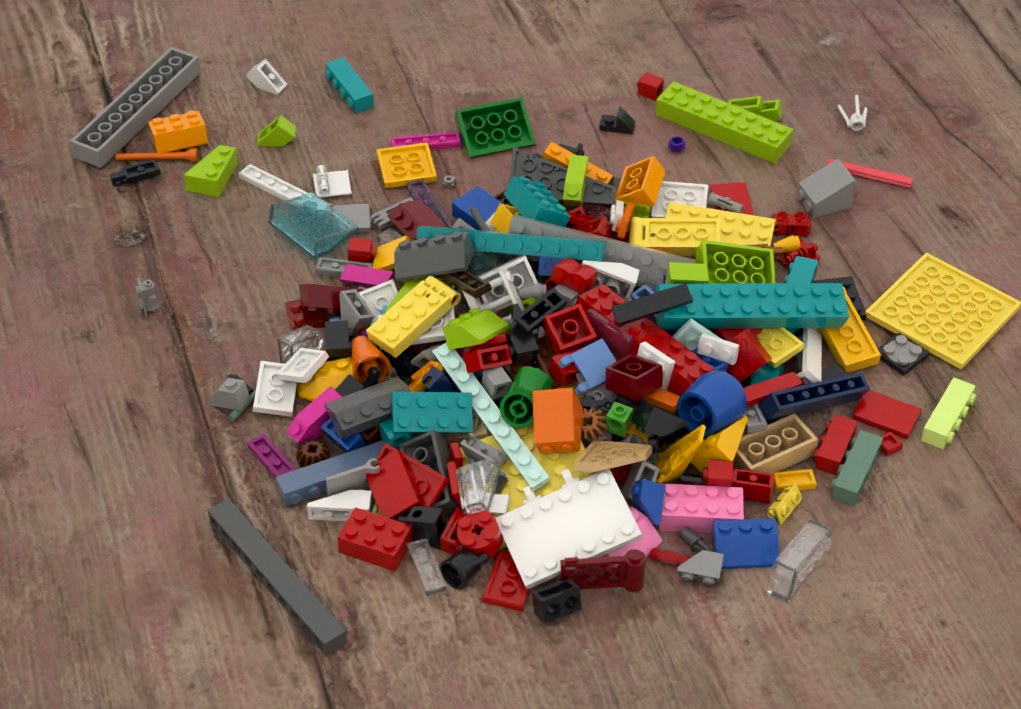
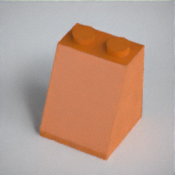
M573 388L533 391L534 441L540 454L549 455L558 452L571 453L573 451H580L583 407Z

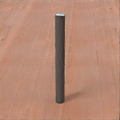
M472 207L470 212L482 231H490L477 208ZM494 252L501 265L508 262L503 253Z

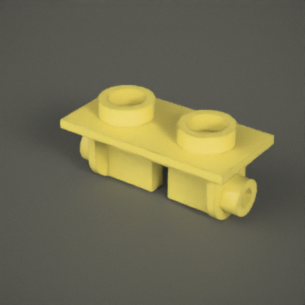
M797 483L793 487L784 488L778 496L777 502L774 501L767 509V516L769 518H778L780 525L783 524L802 500Z

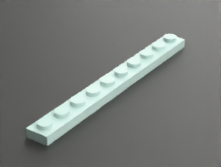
M447 342L432 351L433 355L459 391L472 392V409L526 483L531 486L532 491L534 492L550 482L547 473L513 427L507 424L501 417L499 408L473 373H467L466 364L456 350H449Z

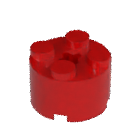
M486 510L475 511L459 519L457 536L462 548L471 550L477 557L481 553H486L489 558L493 557L503 543V536L496 519L490 512Z

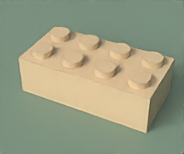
M794 413L767 425V430L752 432L742 436L733 460V467L735 469L773 474L814 456L818 439Z

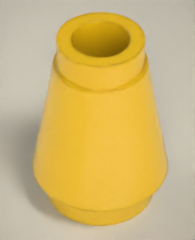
M791 235L773 243V247H783V253H793L801 248L798 235Z

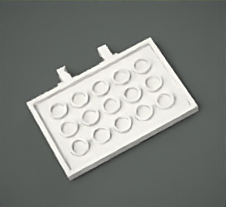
M569 469L561 472L562 478L565 481V484L561 485L562 489L544 497H541V495L535 497L531 486L523 488L527 498L523 501L524 505L495 518L526 589L559 576L560 560L571 557H578V559L599 558L643 538L610 469L602 470L580 481L578 477L573 479ZM565 567V569H567V570H569V571L575 568V567Z

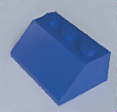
M775 518L713 521L711 534L713 551L724 554L722 569L779 567L778 531Z

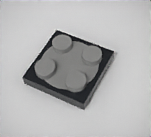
M900 333L878 348L881 354L880 360L903 376L929 356L927 350Z

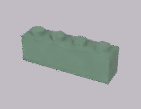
M860 430L857 437H853L850 445L852 449L851 451L847 450L844 457L845 463L840 464L837 472L839 476L838 478L834 477L830 487L833 490V499L853 506L856 505L881 452L883 437Z

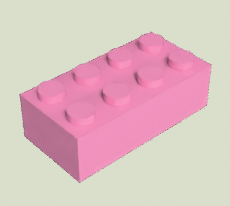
M665 484L659 531L680 532L682 528L687 526L694 533H712L714 520L744 519L743 487Z

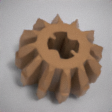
M593 407L590 410L584 408L581 439L591 442L592 439L597 441L599 435L605 437L603 430H608V426L606 425L604 413L601 410L597 411Z

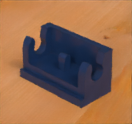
M434 366L430 367V370L421 380L425 384L428 379L432 378L426 385L430 392H457L446 375Z

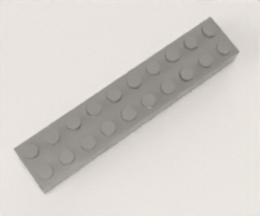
M170 47L70 140L73 157L102 168L148 124V121H151L201 73L199 57Z
M518 215L512 216L508 233L606 241L605 260L601 262L623 263L640 270L635 286L642 287L646 284L654 291L658 284H663V275L667 273L669 262L696 263L695 259ZM511 254L519 257L522 256L520 254ZM525 255L527 259L539 261L540 256Z

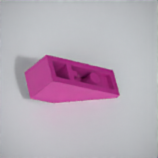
M328 387L296 415L286 433L299 444H303L304 441L310 442L311 439L316 441L323 431L321 426L330 418L324 404L339 399L342 396L333 387Z

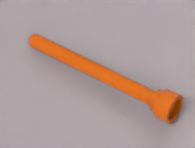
M190 148L186 152L116 154L114 158L117 161L186 159L190 162H198L199 155L197 148Z

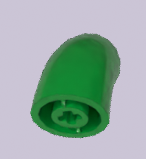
M523 366L519 368L508 392L500 402L501 417L507 424L512 427L523 428L533 423V391L551 389L553 380L550 376L534 367Z

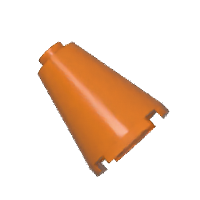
M358 336L353 339L351 347L353 377L361 384H364L370 368L378 367L381 370L378 383L384 382L388 373L389 375L391 373L389 359L368 337Z

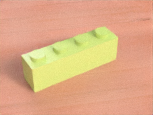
M953 377L926 423L921 441L943 450L947 443L951 444L955 435L954 430H959L962 423L961 418H966L969 411L968 406L974 404L977 396L974 394L975 385Z

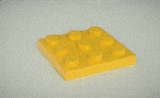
M428 143L376 149L385 188L437 181Z

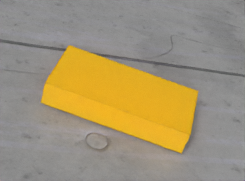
M812 469L773 473L775 474L774 486L776 493L782 492L784 488L793 487L795 483H797L799 490L816 489L817 483Z

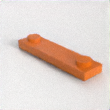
M628 202L627 207L624 206L622 220L617 221L615 229L618 231L617 237L625 238L630 220L632 219L635 203Z

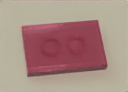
M592 308L587 310L586 316L597 335L596 341L603 338L616 361L630 355L634 337Z

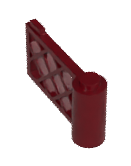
M633 549L629 550L625 556L578 559V557L565 558V560H560V581L567 578L575 580L574 583L580 587V590L624 587L627 591L638 592L644 586L646 556L642 551ZM611 564H619L615 568L609 567ZM589 566H597L593 570L588 568ZM565 567H575V569L569 571ZM602 570L607 572L603 576L598 574ZM580 572L586 573V574H585L584 576H582V577H579V576L577 575V574H579ZM612 576H615V577L618 578V580H608V579L611 578ZM592 577L596 579L595 581L591 582L587 581Z

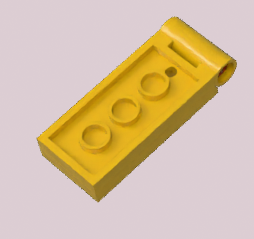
M843 286L849 313L848 320L842 328L819 329L837 363L850 373L879 364L881 354Z

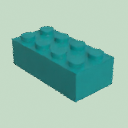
M512 176L504 196L522 217L566 227L570 215L565 211L566 208L558 203L559 200L551 195L552 192L544 187L545 185L542 182H532L524 176H520V178Z

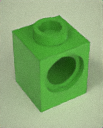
M614 402L606 415V425L608 426L606 431L624 438L633 424L631 422L633 408Z

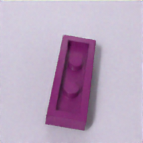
M265 434L247 442L248 449L275 479L277 476L296 470Z

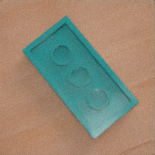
M472 392L391 393L392 433H427L433 429L438 433H473Z

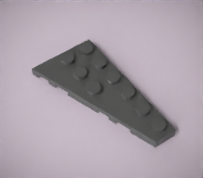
M513 147L509 182L512 176L519 178L524 176L532 182L540 181L547 190L552 192L551 195L559 200L558 203H563L564 185L568 168ZM586 177L583 204L612 206L615 204L616 187Z

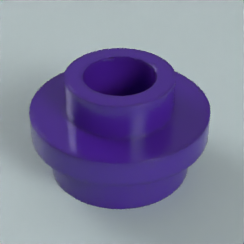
M674 136L668 142L669 149L674 152L685 149L686 144L682 137Z

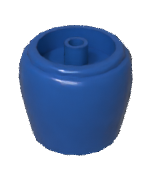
M718 370L707 372L698 377L678 399V416L689 422L686 428L690 432L704 425L706 426L704 437L715 434L744 416L747 406L746 393L740 382L729 373Z

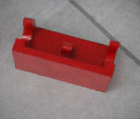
M456 507L440 537L441 551L454 555L463 549L457 536L459 519L468 515V512Z

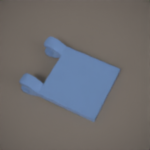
M602 338L570 355L562 357L558 365L562 369L572 363L575 364L585 381L574 390L580 396L606 381V367L617 361Z

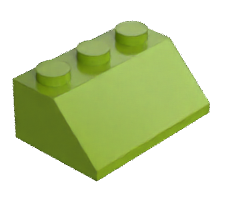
M480 307L469 310V313L459 315V318L449 320V324L442 328L448 349L452 350L482 344L510 329V324L489 309L480 310Z

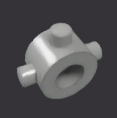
M445 176L443 178V186L447 188L455 186V177Z

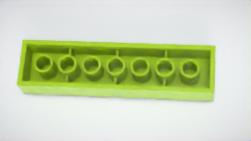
M674 81L656 99V116L774 164L792 144V128Z

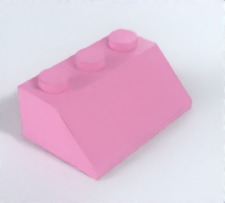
M631 506L629 509L643 538L601 557L625 556L629 550L637 549L642 551L647 558L650 556L652 548H658L663 544V540L649 518ZM611 564L609 567L615 568L619 564Z

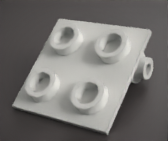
M319 165L317 167L316 174H313L317 198L352 194L348 170L327 172L325 166Z

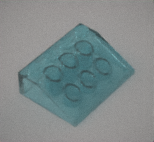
M314 192L271 205L268 223L313 259L328 255L358 231V226Z

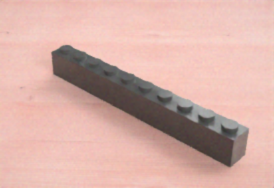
M228 498L208 509L209 522L325 657L347 644L346 634H348L345 625L339 623L335 619L333 612L324 607L321 598L318 595L315 596L311 592L309 585L300 580L297 571L288 566L286 559L282 555L279 556L273 544L271 542L268 543L263 533L259 529L256 530L250 518L242 514L237 504H233Z

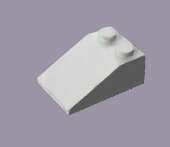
M583 260L581 264L588 265L597 271L596 283L588 291L604 284L624 300L631 296L630 294L636 285L640 271L623 263Z

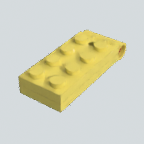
M634 217L629 223V243L679 256H695V250L702 240L720 242V218Z
M429 276L425 281L422 280L366 330L368 338L371 342L397 358L452 307L456 306L461 300V294L437 278Z

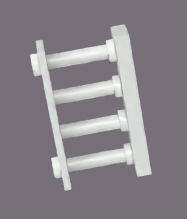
M507 268L499 271L501 277L488 282L492 289L505 284L509 293L488 304H482L479 297L474 298L462 291L470 309L480 307V310L489 309L491 311L512 301L513 304L518 303L521 311H524L525 308L513 284L514 277L512 273L507 271ZM511 314L501 319H503L509 324L511 320ZM538 330L531 331L534 338H538Z

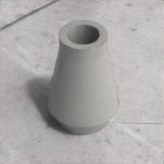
M541 283L519 288L520 299L532 297L538 300L547 293L546 284Z

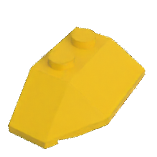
M348 357L324 362V365L314 373L311 380L306 383L297 382L298 397L314 401L328 387L336 389L349 374L353 377L352 358Z

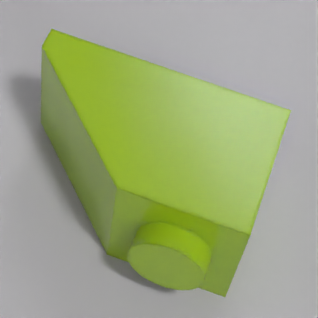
M280 115L258 133L257 145L284 147L288 142L291 143L295 139L296 126Z

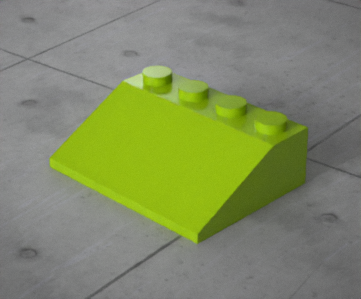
M702 240L695 250L696 263L707 264L708 284L776 283L773 249Z

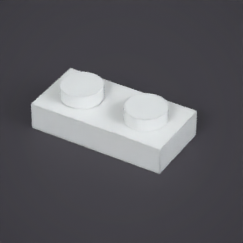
M703 333L700 336L697 353L734 365L737 362L739 345Z

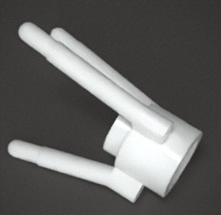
M855 95L856 113L851 115L850 120L841 105L837 106L848 128L851 127L854 131H860L866 127L867 108H864L862 116L859 110L858 95Z

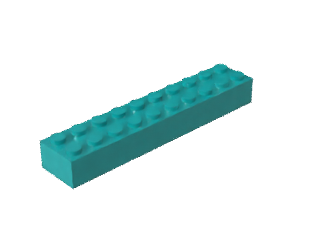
M842 283L687 284L693 303L656 314L657 325L661 329H680L690 318L706 329L842 328L849 318ZM658 284L654 293L681 284Z

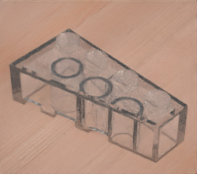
M809 520L775 560L766 593L789 604L817 561L821 559L824 551L830 548L832 530Z

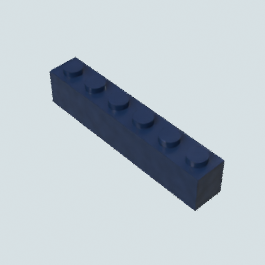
M862 372L771 392L759 405L767 421H771L794 413L797 415L857 401L870 390V387Z

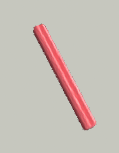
M829 159L827 165L835 160ZM842 162L851 175L911 188L913 178Z

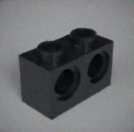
M570 578L532 592L534 614L544 623L552 622L557 618L582 609L580 587Z

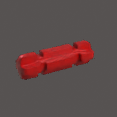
M652 548L650 552L651 560H661L663 563L676 566L683 564L691 558L689 555L683 554L680 556V553L667 550L662 552L658 548Z

